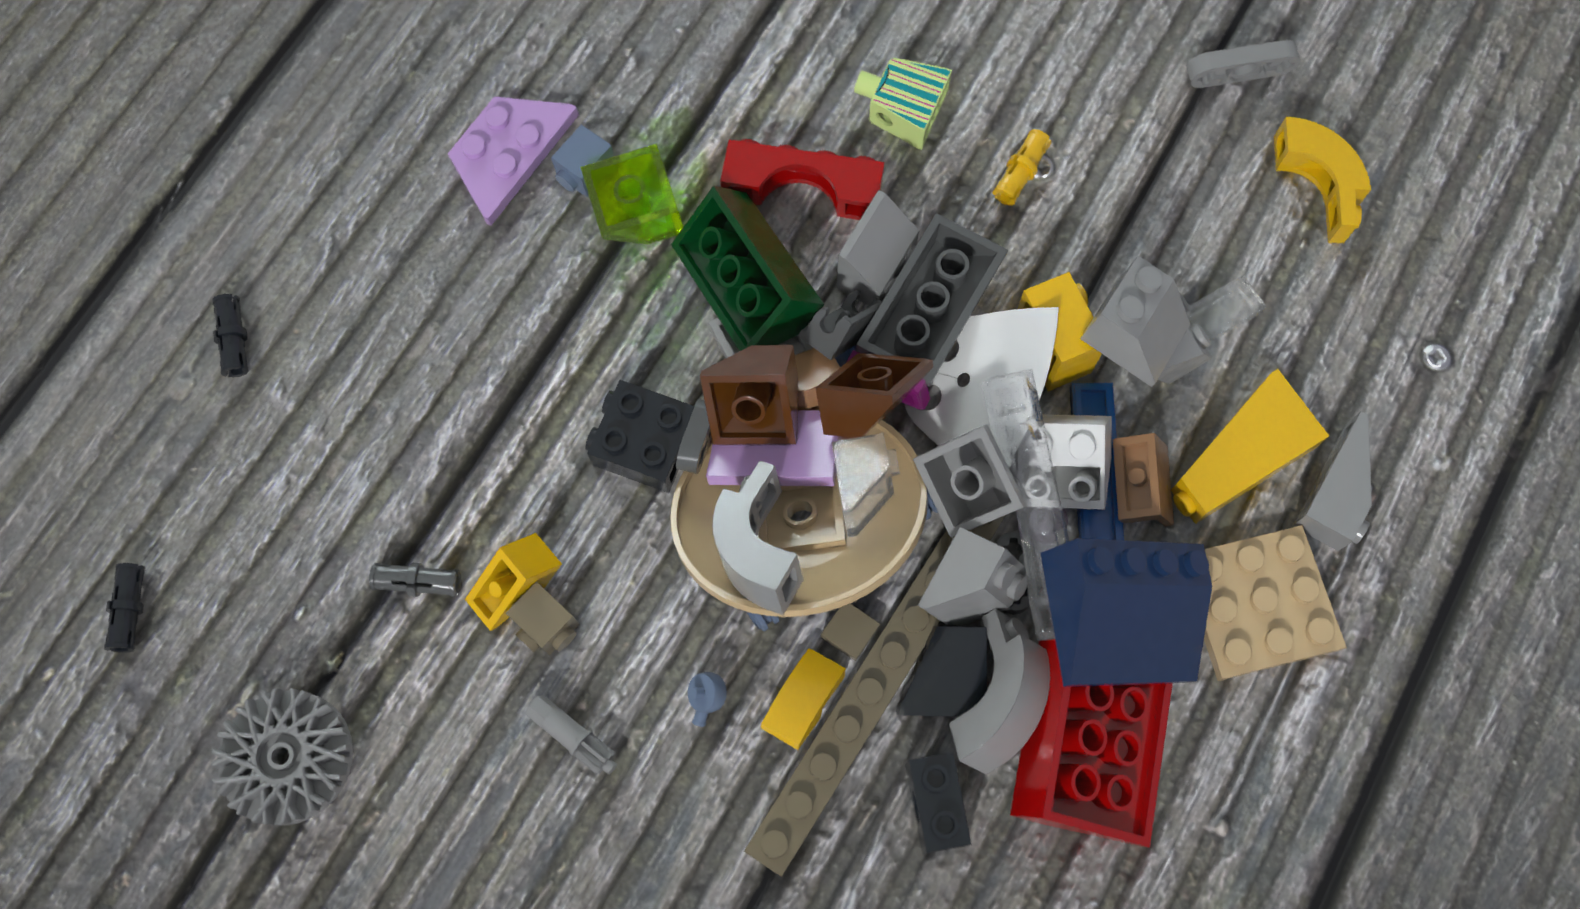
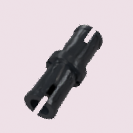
M232 294L217 295L212 299L216 318V330L213 331L214 342L218 344L220 352L221 375H228L231 378L246 375L249 370L244 342L247 341L248 336L247 330L243 327L241 321L240 298L235 295L232 301Z
M119 563L115 567L112 599L107 601L106 611L109 613V624L104 649L107 651L111 650V652L127 653L133 652L135 649L138 615L143 613L144 604L140 600L145 567L143 565L138 566L135 563Z

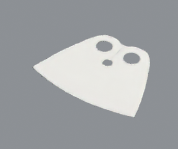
M1059 307L1014 309L970 316L957 338L959 351L956 357L951 361L943 362L931 385H936L941 390L942 396L938 406L931 410H918L905 404L906 410L914 423L938 446L988 424L1007 465H1009L1028 430L1045 386L1056 338ZM962 373H967L970 376V382L965 387H960L957 383V378Z

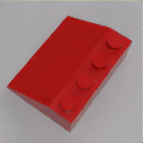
M1055 639L1040 640L1038 645L1046 649L1049 658V693L1044 712L1036 729L1021 748L1010 816L1047 826L1150 848L1173 683L1064 687Z

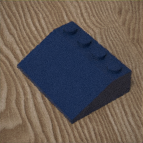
M1077 538L1040 552L1064 687L1191 683L1197 681L1212 592L1209 562L1206 557L1204 544Z

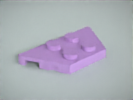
M493 97L448 152L451 162L487 224L492 226L579 115L576 106L564 103Z

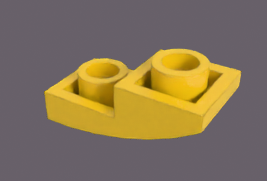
M808 648L773 701L761 723V729L798 750L820 720L822 708L845 678L846 668Z

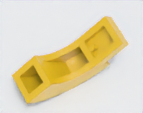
M1285 117L1274 135L1276 171H1288L1302 175L1319 189L1325 202L1328 243H1344L1361 223L1362 209L1360 204L1371 191L1367 170L1352 146L1334 131L1310 120Z

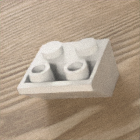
M1034 414L1028 430L1018 447L1019 490L1027 506L1105 509L1111 464L1112 416Z

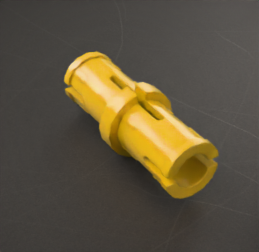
M1038 129L1030 130L1020 150L1009 158L1007 170L992 192L993 195H996L995 199L1000 203L1008 206L1014 205L1028 180L1034 179L1038 171L1039 161L1052 143L1049 140L1050 137L1045 132Z

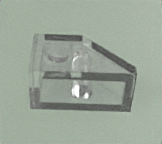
M884 433L832 442L842 511L848 537L857 536L894 494L892 476L900 475L896 449L887 450Z

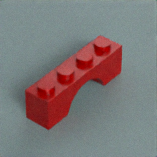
M729 139L720 185L722 188L746 192L755 205H761L772 191L783 185L792 183L809 184L820 189L830 198L837 217L860 220L878 190L881 191L884 162L876 161L868 156L853 158L839 156L827 150L812 152L799 150L791 145L771 146L760 144L751 139H742L740 141Z

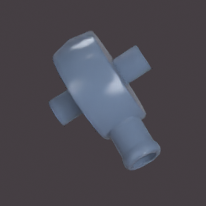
M708 671L695 675L689 683L688 699L691 706L696 710L692 723L696 726L705 727L708 713L719 710L725 703L727 689L724 680L718 674Z

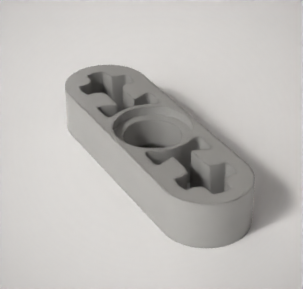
M1282 40L1206 52L1192 58L1187 63L1186 68L1191 85L1195 88H1205L1280 76L1298 67L1301 60L1295 42L1292 40Z

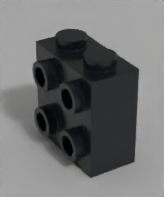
M619 380L615 391L610 390L602 405L604 416L599 427L591 429L586 441L585 448L588 450L587 454L593 466L669 493L679 469H676L679 447L695 406Z

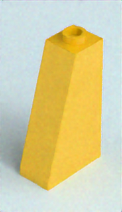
M1276 369L1270 373L1171 489L1174 494V503L1184 516H1190L1193 522L1197 524L1317 448L1329 437V434L1282 373Z

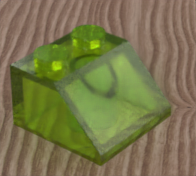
M657 143L581 167L602 239L648 245L677 236L682 230L683 224Z

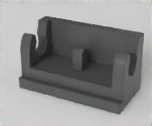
M856 290L850 293L841 308L829 314V307L819 310L814 315L809 326L802 329L798 336L832 360L858 343L882 301L878 298L874 299L866 307V310L860 313L855 308V302L860 298L861 291Z

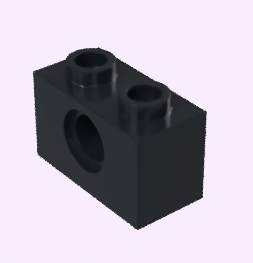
M953 752L908 760L905 767L922 854L972 845Z

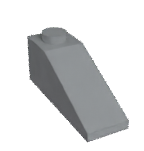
M1362 411L1345 425L1292 525L1293 527L1302 525L1306 534L1337 551L1351 542L1357 544L1365 535L1370 522L1365 520L1372 506L1369 415Z

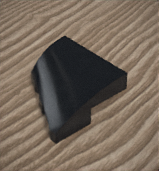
M975 625L933 626L926 641V652L923 658L917 661L911 675L914 678L903 702H898L896 714L903 716H961L972 709L987 692V627Z

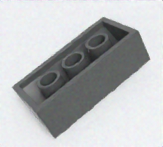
M936 213L856 344V351L865 354L933 359V369L923 378L927 386H930L1007 255L1008 249Z

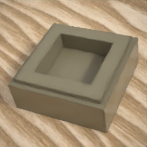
M849 603L837 610L820 637L854 661H857L880 627V623Z

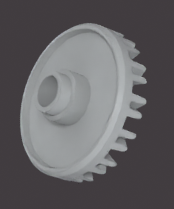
M290 688L288 691L273 689L272 693L262 692V697L257 700H245V708L237 707L235 709L239 714L234 720H225L223 722L227 730L226 732H219L217 737L222 739L219 749H212V754L218 756V759L212 761L211 765L218 769L219 778L213 779L215 784L221 785L218 793L229 800L230 803L227 806L231 809H236V814L247 817L252 822L284 826L300 823L316 816L335 800L344 787L350 773L353 745L351 734L344 718L329 702L303 690L299 691ZM288 750L289 758L287 762L283 764V756L285 752Z

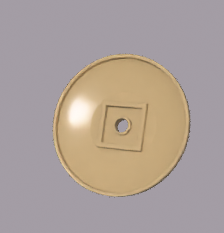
M883 420L875 425L865 437L859 440L846 441L841 438L835 486H780L782 492L761 525L758 537L767 544L793 552L798 556L804 580L784 615L772 612L749 601L733 586L725 572L713 535V514L722 490L727 489L739 493L741 485H709L706 474L713 445L712 439L700 472L694 474L683 471L671 503L670 522L674 545L682 564L699 586L723 603L740 610L766 616L795 617L818 614L840 608L857 601L885 583L899 570L917 545L926 520L928 498L927 488L913 461L918 456L907 440ZM798 511H809L812 513L810 517L803 521L790 519Z

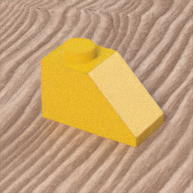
M537 533L531 534L500 547L465 600L490 631L494 630L509 618L506 612L536 582L545 588L562 563Z

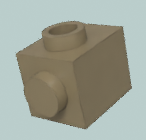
M538 582L506 612L521 628L515 635L533 652L541 647L549 655L555 649L559 652L566 648L577 634L574 630L580 625Z

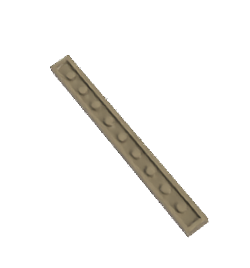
M1006 515L969 531L991 541ZM947 530L744 850L745 853L781 877L926 646V641L933 626H938L940 623L937 618L919 607L918 604L954 537L950 538Z

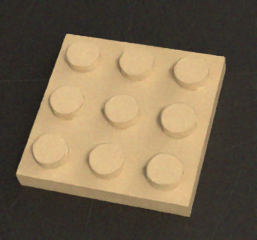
M1302 525L1205 549L1209 562L1212 592L1204 642L1217 681L1347 648Z

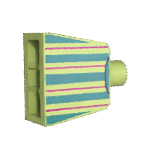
M892 58L889 60L882 77L862 70L857 78L854 93L871 99L869 120L873 124L915 148L922 150L949 91L952 70Z

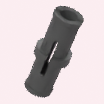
M414 562L410 566L374 563L369 574L371 590L403 591L412 597H419L421 593L456 597L461 585L459 569L424 568L422 563Z

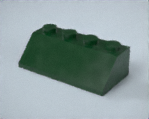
M713 186L671 243L676 254L739 351L754 345H779L799 335L801 330L807 327L814 315L825 305L746 192Z

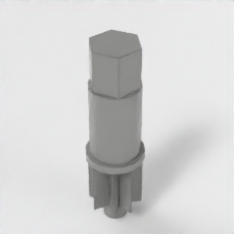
M544 695L537 696L529 704L525 714L570 751V755L576 757L596 775L600 774L603 770L607 774H611L617 766L612 758L615 752L593 735V732L584 729Z

